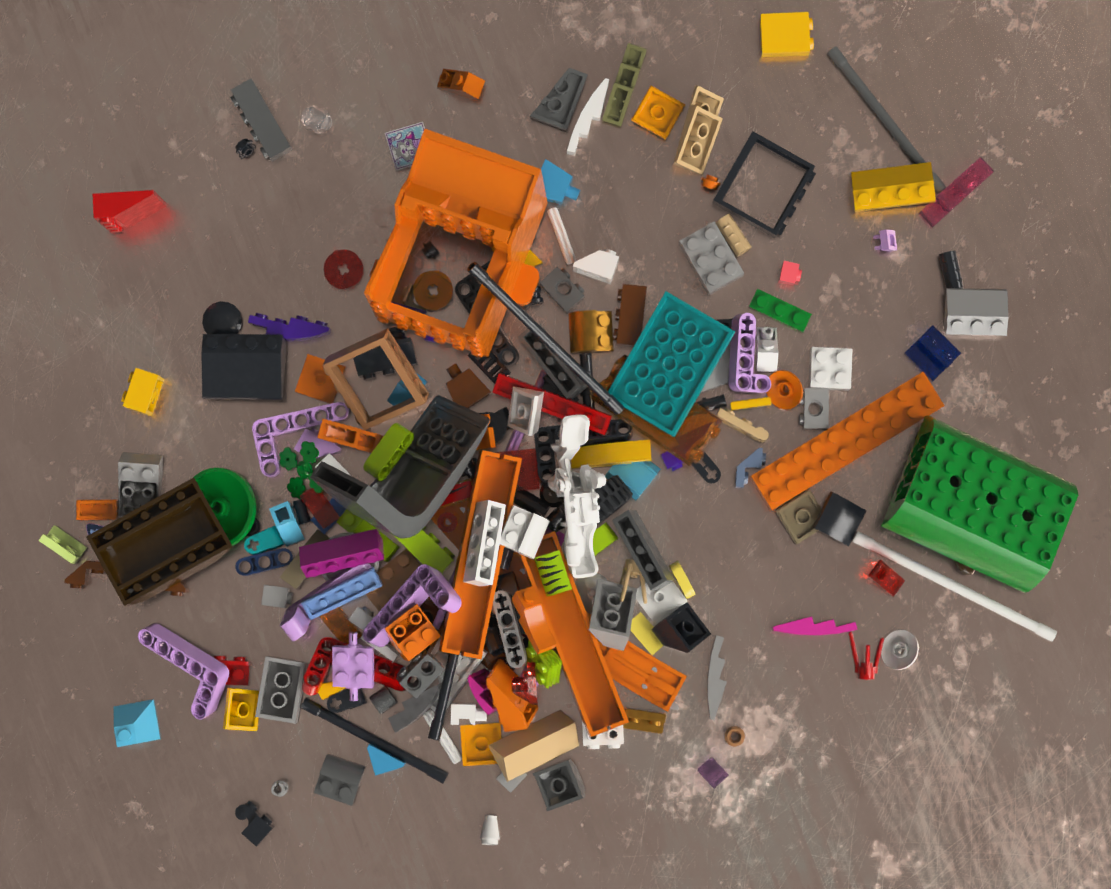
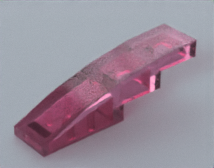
M980 157L936 197V202L929 203L919 214L933 228L985 181L994 170Z

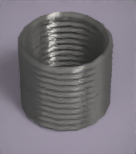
M386 686L369 696V699L380 714L397 704L395 697Z

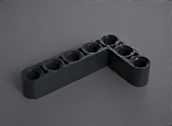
M490 261L481 266L485 271H487ZM471 274L460 280L455 286V293L469 315L481 286ZM464 284H467L470 288L467 295H463L461 292V287ZM500 325L497 334L502 336V343L500 345L493 343L492 350L502 364L514 365L519 360V353ZM507 351L513 353V360L511 362H507L504 358Z
M627 419L611 420L607 429L609 433L605 436L589 430L588 441L580 445V447L629 441L633 436L632 423ZM560 425L541 427L534 434L538 478L540 485L544 488H549L548 480L542 478L543 475H555V455L551 444H555V440H559ZM624 427L629 431L627 433H620L619 429ZM541 436H547L549 438L545 442L539 441V438ZM543 455H549L551 457L547 461H543L540 459Z

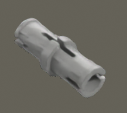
M278 780L273 783L271 792L273 795L281 797L287 793L289 786L287 782Z

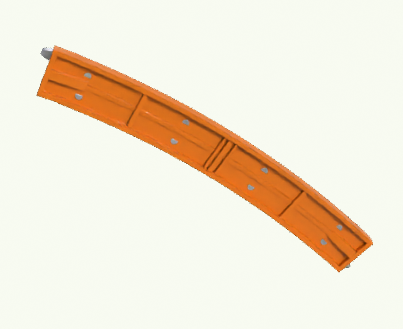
M467 498L440 506L431 518L458 550L469 504ZM514 551L509 570L500 568L499 575L514 571L519 588L522 590L531 586L519 555ZM586 611V613H587V615H588V618H589V621H590V619H591V614ZM597 639L613 680L667 712L670 708L674 710L679 708L674 700L687 677L686 675L656 659L630 641L627 642L624 651L603 646Z

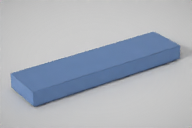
M371 567L302 600L301 604L309 619L312 620L382 587L383 583L374 567Z

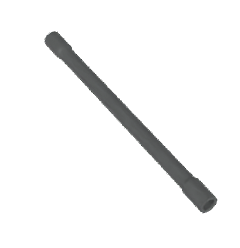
M838 47L832 48L827 53L829 57L842 70L913 163H926L850 66ZM932 171L935 193L939 194L946 186L938 175Z

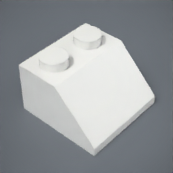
M609 249L599 250L574 262L573 272L611 284L618 265L619 256H616V252Z

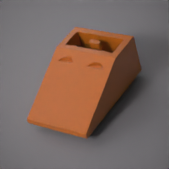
M498 659L486 678V685L491 691L493 705L497 708L499 722L505 732L527 729L539 709L534 693L502 659Z

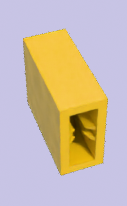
M809 12L760 14L761 57L809 56L810 50L814 49L813 37L810 38L809 31L813 30V20L809 18Z

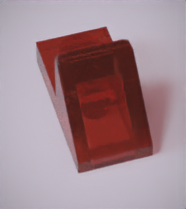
M882 560L877 562L868 575V579L878 584L893 597L905 582L901 576Z
M527 662V671H523V677L512 678V692L532 705H538L535 662Z

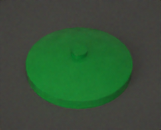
M209 468L199 472L194 478L233 546L240 542L253 526L256 516L254 492L248 481L231 469Z

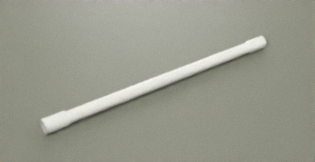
M857 531L852 542L872 550L992 610L1051 642L1057 634L1056 630L1038 623L892 550Z

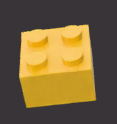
M135 368L134 372L131 371L128 378V383H130L128 391L125 390L121 402H124L123 407L152 417L164 378Z

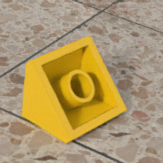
M227 688L223 729L257 731L259 718L255 717L259 690Z

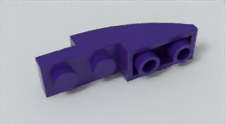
M256 313L255 316L250 315L248 320L250 325L267 329L266 334H282L287 341L309 340L331 333V328L327 327L328 323L317 320L315 323L308 322V318L299 315L296 318L291 317L289 325L286 324V320L275 318V321L268 320V316Z

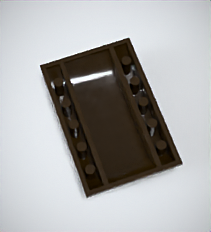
M194 477L86 536L124 607L150 599L218 561L233 547Z

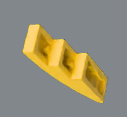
M650 440L580 447L571 459V469L581 468V465H589V467L595 468L631 464V462L652 461Z

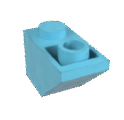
M289 501L269 508L286 547L305 540Z

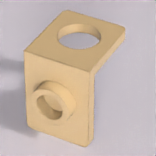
M409 283L408 287H404L401 295L403 304L426 310L414 303L413 284Z

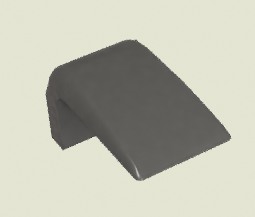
M438 395L432 400L411 429V432L414 433L412 443L384 480L379 481L375 479L369 486L323 461L320 462L310 478L354 515L398 538H411L428 524L462 476L487 430L490 419Z

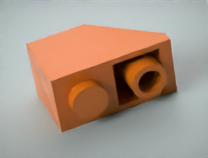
M443 69L437 88L466 98L479 99L485 80L467 71Z

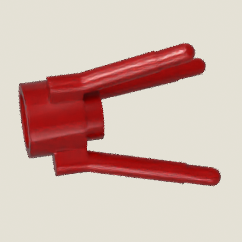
M849 632L855 673H858V679H875V674L878 673V663L884 638H880L874 665L873 662H870V645H866L865 662H861L860 666L853 633Z

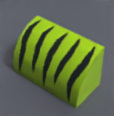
M559 550L534 558L546 596L572 589Z

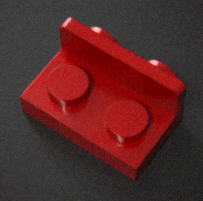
M213 656V658L226 665L229 670L226 685L249 686L251 661H245L246 657H233V660H225V656Z

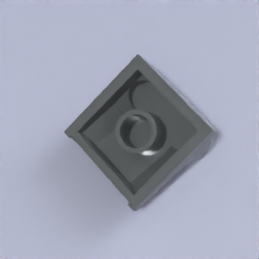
M571 759L533 773L547 811L585 798L584 784L577 766Z

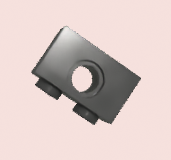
M556 267L540 282V286L568 314L585 298L583 295L584 289L578 283L573 284L570 281L571 275L564 268L560 270ZM561 284L568 285L569 291L566 294H561L558 291V287Z

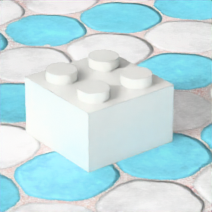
M812 347L810 349L808 388H829V390L849 391L851 389L852 349Z

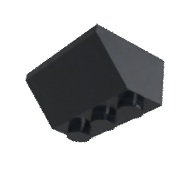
M411 337L396 340L411 366L415 369L414 366L418 365ZM377 346L353 358L358 377H363V380L373 379L375 374L383 373V376L395 373V368L381 346Z

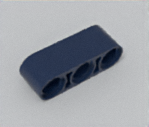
M286 548L276 549L241 558L236 562L235 569L239 575L251 576L288 567L295 558V555ZM283 552H288L290 555V559L286 563L280 561V554ZM267 556L270 559V565L263 568L260 565V560ZM245 561L249 562L251 567L246 573L241 571V564Z

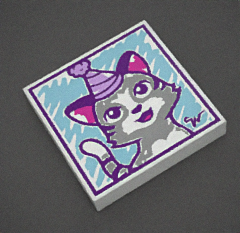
M423 122L385 133L396 172L411 168L425 129Z

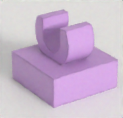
M894 230L879 231L880 235L873 236V239L881 240V244L875 246L876 250L897 251Z

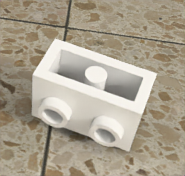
M582 720L583 746H587V749H599V745H607L608 749L620 748V744H624L623 725L611 730L607 726L608 731L589 738Z

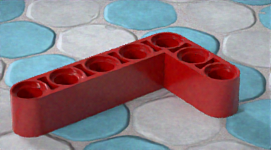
M324 637L319 641L304 675L302 690L305 694L312 696L320 691L328 670L332 665V647L334 645L344 646L347 643L331 637ZM323 648H329L331 651H325ZM374 654V682L397 691H405L406 689L397 680V674L404 666ZM320 664L323 668H318L315 665ZM379 670H385L387 673H381ZM412 676L408 678L407 683L411 682ZM309 681H313V682H315L316 684H315V685H310L308 682H309Z

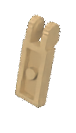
M720 408L715 416V419L748 438L758 441V443H763L769 438V433L764 428L753 427L751 421L735 417V413L727 408L724 410Z

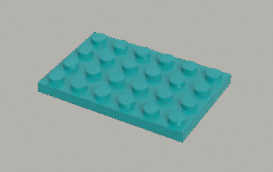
M665 291L608 392L624 408L675 437L736 331Z

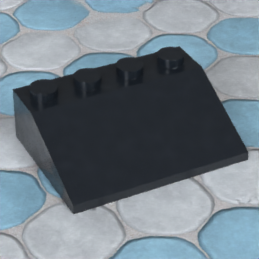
M203 334L201 351L202 398L282 400L287 346L283 335Z

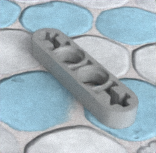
M500 590L495 592L493 607L509 665L513 668H521L527 663V654L510 593ZM500 594L506 596L507 600L504 601V606L509 607L510 610L499 611V609H503L502 603L497 602ZM506 613L512 616V622L509 625H505L502 622V616ZM511 633L517 636V642L514 645H510L507 642V636ZM520 646V650H516L517 655L522 656L519 665L517 662H513L512 658H515V652H510L509 648Z

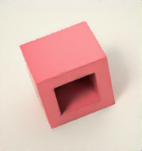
M783 261L778 283L794 286L796 281L799 282L802 270H799L800 264Z

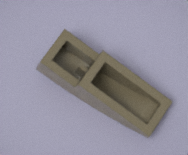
M317 529L305 545L326 541L330 537ZM299 552L280 576L281 579L297 590L306 579L300 567Z

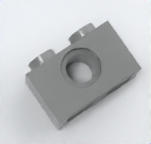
M804 388L803 397L799 405H803V413H799V425H803V430L829 429V388ZM810 404H816L819 407L818 414H811L808 407Z

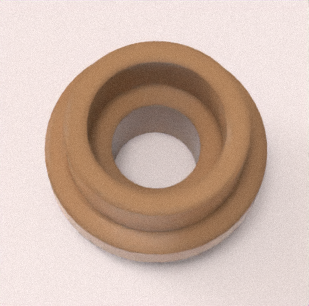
M732 726L726 730L725 741L727 744L736 747L744 742L745 734L740 727ZM736 732L738 734L737 740L731 739L732 733Z

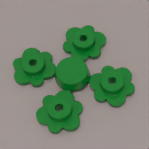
M302 442L300 454L303 456V461H300L298 464L296 453L292 452L289 447L284 448L279 453L281 467H286L289 471L297 466V473L300 476L290 478V483L287 484V490L291 492L292 498L302 499L304 497L303 491L306 490V487L303 484L302 478L309 479V486L312 489L314 488L316 493H321L323 490L310 478L313 473V467L310 462H316V457L319 455V451L315 448L313 442Z

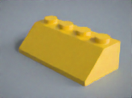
M931 162L851 172L855 212L936 202Z

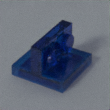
M934 325L904 353L921 372L924 371L931 382L961 354Z

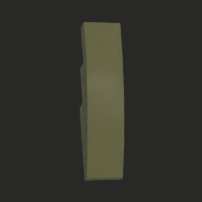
M628 43L602 121L621 127L647 48Z

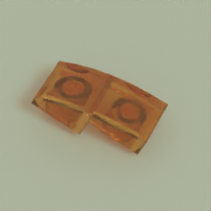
M340 607L320 616L330 631L341 642L349 644V632H358L357 640L362 636L361 632L349 621L348 616Z

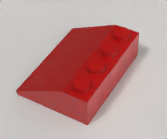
M154 190L92 194L93 217L103 227L110 230L111 233H120L122 229H128L166 207V202Z

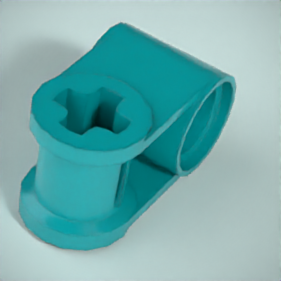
M272 526L248 537L244 542V548L249 554L256 555L279 548L285 543L277 527ZM252 541H254L255 543H259V545L256 546L257 550L255 551L252 548H249V546H251Z

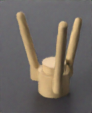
M632 559L625 560V566H623V573L619 583L623 585L620 601H624L629 578H637L640 575L643 603L646 604L645 579Z

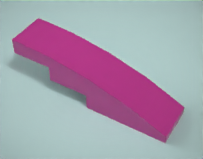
M812 616L772 626V631L796 635H828L858 630L856 622L835 626L834 619L814 624Z

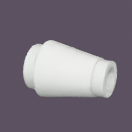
M485 815L480 836L483 845H498L500 836L497 816Z

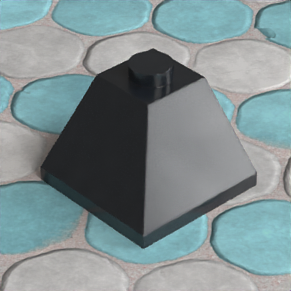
M688 602L651 629L663 646L685 653L690 652L711 635Z

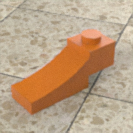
M531 586L515 592L511 600L520 615L518 621L537 655L554 649L557 644L547 625L541 606L542 601L534 587Z

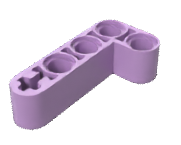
M751 313L737 314L732 319L731 327L736 332L730 344L729 387L735 392H767L771 388L770 378L766 375L753 374L756 319ZM741 338H744L745 340L744 347H742L740 344ZM740 358L744 360L743 367L739 364ZM739 378L743 381L742 387L738 385ZM758 379L762 384L760 389L757 387Z

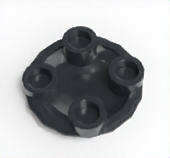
M219 301L206 309L203 314L202 324L207 334H239L242 317L235 305Z

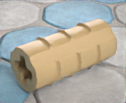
M730 214L716 222L720 232L737 257L752 248Z

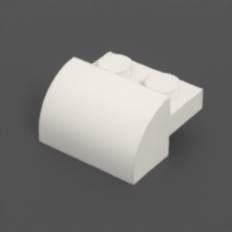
M513 505L501 532L500 545L534 559L550 521Z

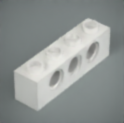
M491 500L476 502L463 582L477 586L493 585L505 504Z

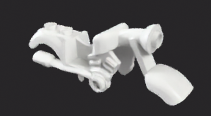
M585 415L565 416L562 419L559 440H555V444H551V448L556 452L559 468L555 469V475L548 480L549 488L557 493V497H564L566 521L560 522L561 526H565L564 553L569 571L575 578L594 576L598 572V564L593 552V535L597 527L596 523L600 522L598 511L600 506L597 503L599 494L594 489L601 488L606 484L605 475L591 469L589 465H581L579 473L573 472L571 469V459L580 449V445L588 441L590 421Z

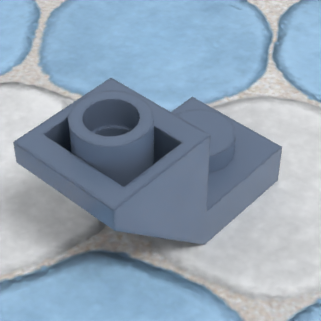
M758 448L736 467L735 488H743L744 484H748L749 472H745V468L761 469L762 465H765L766 453H763V448Z

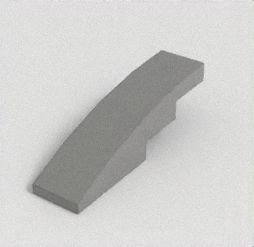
M715 635L707 675V702L709 719L712 720L715 719L727 681L719 679L725 659L718 657L724 638Z

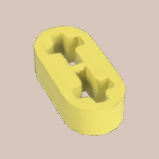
M679 561L670 564L669 567L686 599L696 595Z

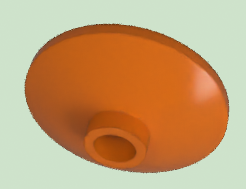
M786 370L776 371L769 376L771 388L766 393L771 398V402L780 409L796 407L803 397V387L798 377Z

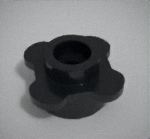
M242 139L237 143L235 149L236 153L240 154L239 157L241 159L250 156L256 148L255 144H252V140Z

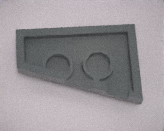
M568 68L529 117L567 131L588 74Z

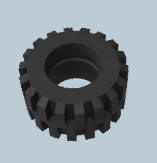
M618 475L612 476L606 480L604 486L594 490L599 494L597 503L600 506L598 510L600 522L596 524H600L628 502L633 495Z

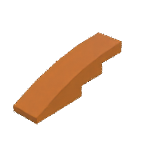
M322 418L317 438L372 453L383 436Z

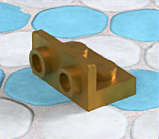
M625 708L629 722L624 724L623 728L663 733L666 714Z

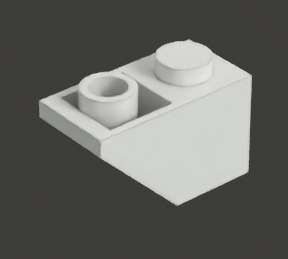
M757 327V371L776 372L778 364L777 328Z

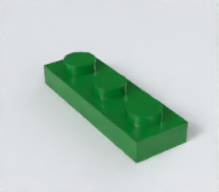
M759 289L756 290L748 307L802 333L812 315Z

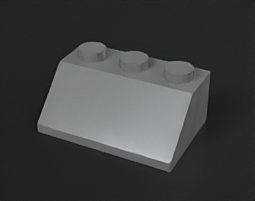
M946 288L943 325L946 334L1007 336V289Z
M598 579L589 631L603 646L624 651L630 636L637 588L627 586L624 601L621 602L623 585Z

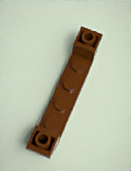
M85 561L65 579L64 583L70 584V588L82 589V585H88L89 569H92L91 573L103 574L104 569L99 561ZM180 581L165 591H170L172 596H182L183 592L188 593V588Z

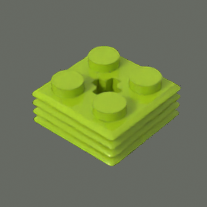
M528 641V647L526 648L527 663L525 665L529 670L532 669L534 671L537 682L549 689V686L552 687V684L559 683L562 660L553 649L537 655L531 642Z

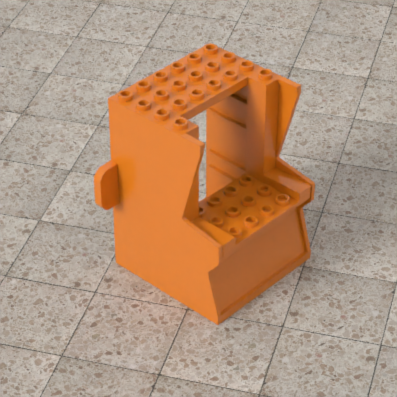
M424 129L408 178L401 187L394 205L396 224L379 260L376 259L369 274L371 278L364 291L365 297L377 320L384 324L389 322L396 324L398 329L407 331V329L413 330L416 335L426 338V335L433 337V340L440 344L447 342L459 351L469 350L476 357H488L507 308L483 284L480 286L464 328L394 304L391 300L421 224L425 220L427 225L433 227L439 225L444 227V230L449 233L455 234V232H459L469 240L476 238L481 240L486 246H494L495 250L486 271L489 277L518 305L525 306L529 304L535 293L540 276L535 267L524 263L548 204L541 169Z

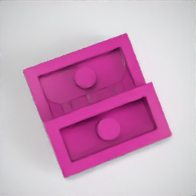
M483 668L469 675L467 679L475 699L482 709L490 715L497 711V708L493 705L491 691L486 685V678L490 672Z

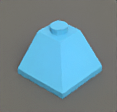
M154 699L114 706V733L117 747L161 739Z

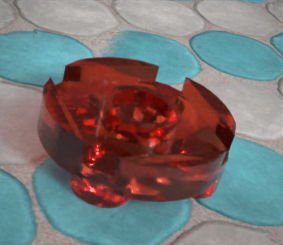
M335 250L327 257L324 263V276L329 284L336 289L347 290L358 285L363 278L364 267L362 261L356 253L350 250ZM345 264L349 272L341 275V271L338 268Z

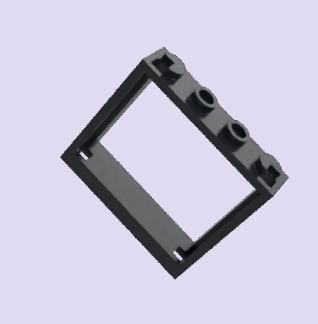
M752 131L712 203L775 238L777 234L782 235L787 226L784 224L787 216L791 218L795 212L796 207L793 205L796 200L801 201L806 192L803 189L807 182L811 183L816 175L813 172L815 166ZM755 144L805 171L804 176L774 228L767 226L723 201Z

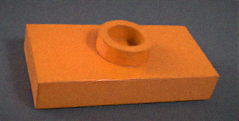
M117 499L76 500V520L118 519Z

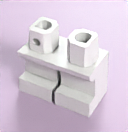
M451 703V725H459V719H469L470 723L475 725V721H487V713L482 708H476V704Z

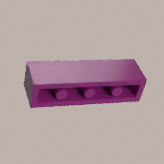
M376 528L299 547L300 567L306 578L384 560L383 539Z

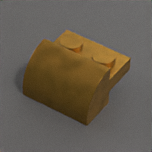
M585 310L569 313L570 353L614 351L612 311Z

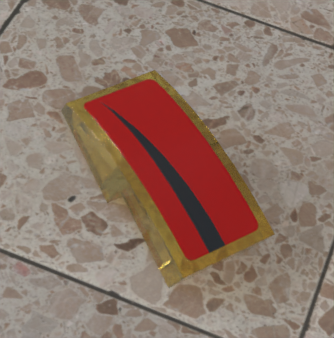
M469 478L457 482L439 509L468 501L474 479Z

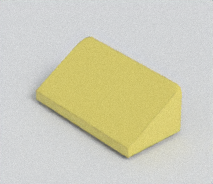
M640 612L632 619L630 631L647 651L654 655L663 644L651 630L653 625Z

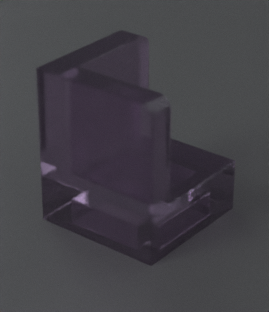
M712 756L697 769L714 789L729 776Z

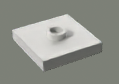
M645 582L646 604L643 603L641 586L637 588L636 600L655 625L687 602V599L674 582L660 590H650Z

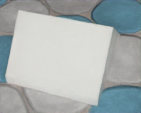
M513 387L507 426L528 436H533L537 433L544 392Z

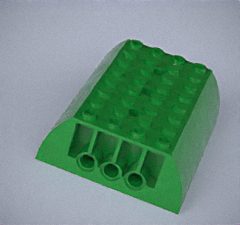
M927 415L923 419L881 526L1026 593L1037 586L1050 571L1077 501L1078 490L1075 484ZM952 476L956 477L959 481L957 487H953L950 484ZM988 493L995 497L993 505L989 504L986 500ZM1025 510L1031 514L1029 522L1023 519L1022 514Z

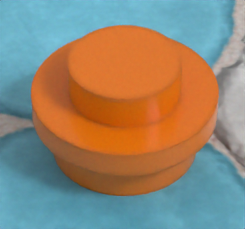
M707 174L706 177L701 178L703 181L702 186L717 190V187L721 185L716 176Z

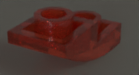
M310 488L300 495V498L322 529L340 518L322 492L316 493L314 488Z

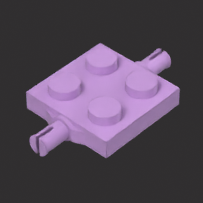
M349 632V644L344 646L334 645L332 647L333 687L350 689V701H358V689L374 687V647L357 644L358 632Z

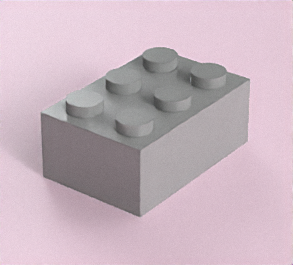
M715 221L679 241L680 248L708 296L743 277L744 272Z
M265 656L255 717L294 724L298 723L303 694L302 684L308 663Z

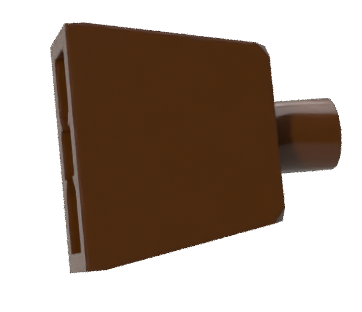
M455 363L446 369L452 380L446 383L453 402L469 409L491 395V391L470 368L462 372Z

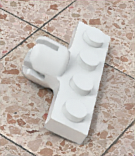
M483 649L482 659L461 656V653L459 654L447 708L468 681V676L473 674L488 653L485 649ZM446 652L436 653L433 657L445 669L448 654ZM445 670L437 677L439 680L438 684L442 683ZM438 698L430 707L434 712L436 710Z

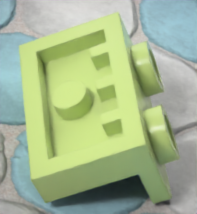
M55 525L47 535L43 534L39 539L41 543L72 564H77L87 549L85 545Z

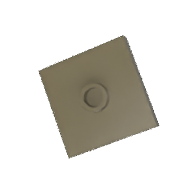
M810 489L805 490L775 509V512L796 545L818 531L813 528V525L821 511V507Z

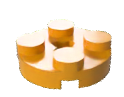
M435 270L424 272L414 282L413 295L419 306L426 310L438 311L446 307L452 299V283L443 272ZM437 286L438 294L429 295L428 287Z

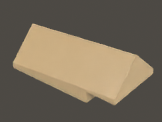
M695 85L673 165L703 175L723 120L718 114L724 98Z
M559 710L529 725L527 729L518 730L490 744L489 748L506 781L508 782L578 747L576 724Z

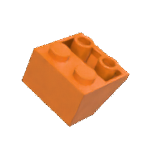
M418 604L412 606L384 628L392 645L406 661L413 659L441 637Z

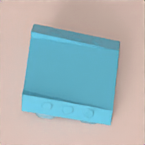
M651 461L631 462V464L613 465L605 477L609 479L612 476L618 475L633 493L632 498L637 500L661 469Z

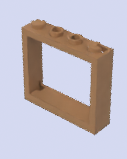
M388 328L327 356L323 363L325 374L330 376L336 391L341 393L345 405L351 409L355 415L356 422L364 430L425 404L429 396L427 389ZM377 346H381L412 395V398L369 416L337 365Z

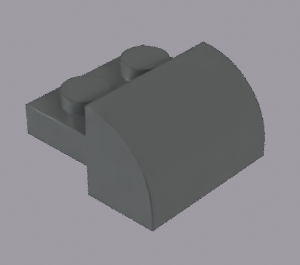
M327 754L320 770L314 793L353 806L366 766Z

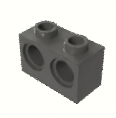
M424 649L412 659V662L407 667L404 666L397 674V680L403 688L417 699L445 669L436 658ZM424 662H431V665L428 668H421V665ZM409 677H417L414 683H407Z

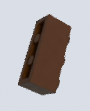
M623 284L622 289H618L617 301H621L620 309L616 308L615 320L619 321L618 329L614 328L613 340L617 341L616 346L634 347L640 337L643 328L647 286Z

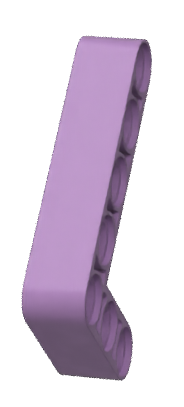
M336 402L255 421L252 426V432L261 472L267 477L274 478L281 471L274 436L302 431L305 428L320 427L322 421H317L316 414L319 411L326 412V420L337 423L345 421L350 416V409L347 408L345 403ZM340 406L346 409V413L342 417L336 416V409ZM305 415L307 418L306 423L302 426L297 425V417ZM281 419L287 422V426L283 430L277 428V423ZM260 424L267 425L266 433H258L257 428ZM269 443L271 451L268 454H263L262 446ZM274 463L276 466L275 471L268 474L266 472V465Z
M367 563L353 568H346L292 604L285 611L280 623V627L291 641H296L303 636L311 621L301 604L302 600L371 568V565Z
M422 564L365 627L363 638L373 645L384 647L390 641L384 628L415 604H418L420 607L430 597L436 606L450 613H455L461 607V598L439 570L427 564Z
M153 623L140 630L138 640L143 646L200 680L191 706L192 715L196 719L201 720L215 712L229 677L227 666L158 623Z

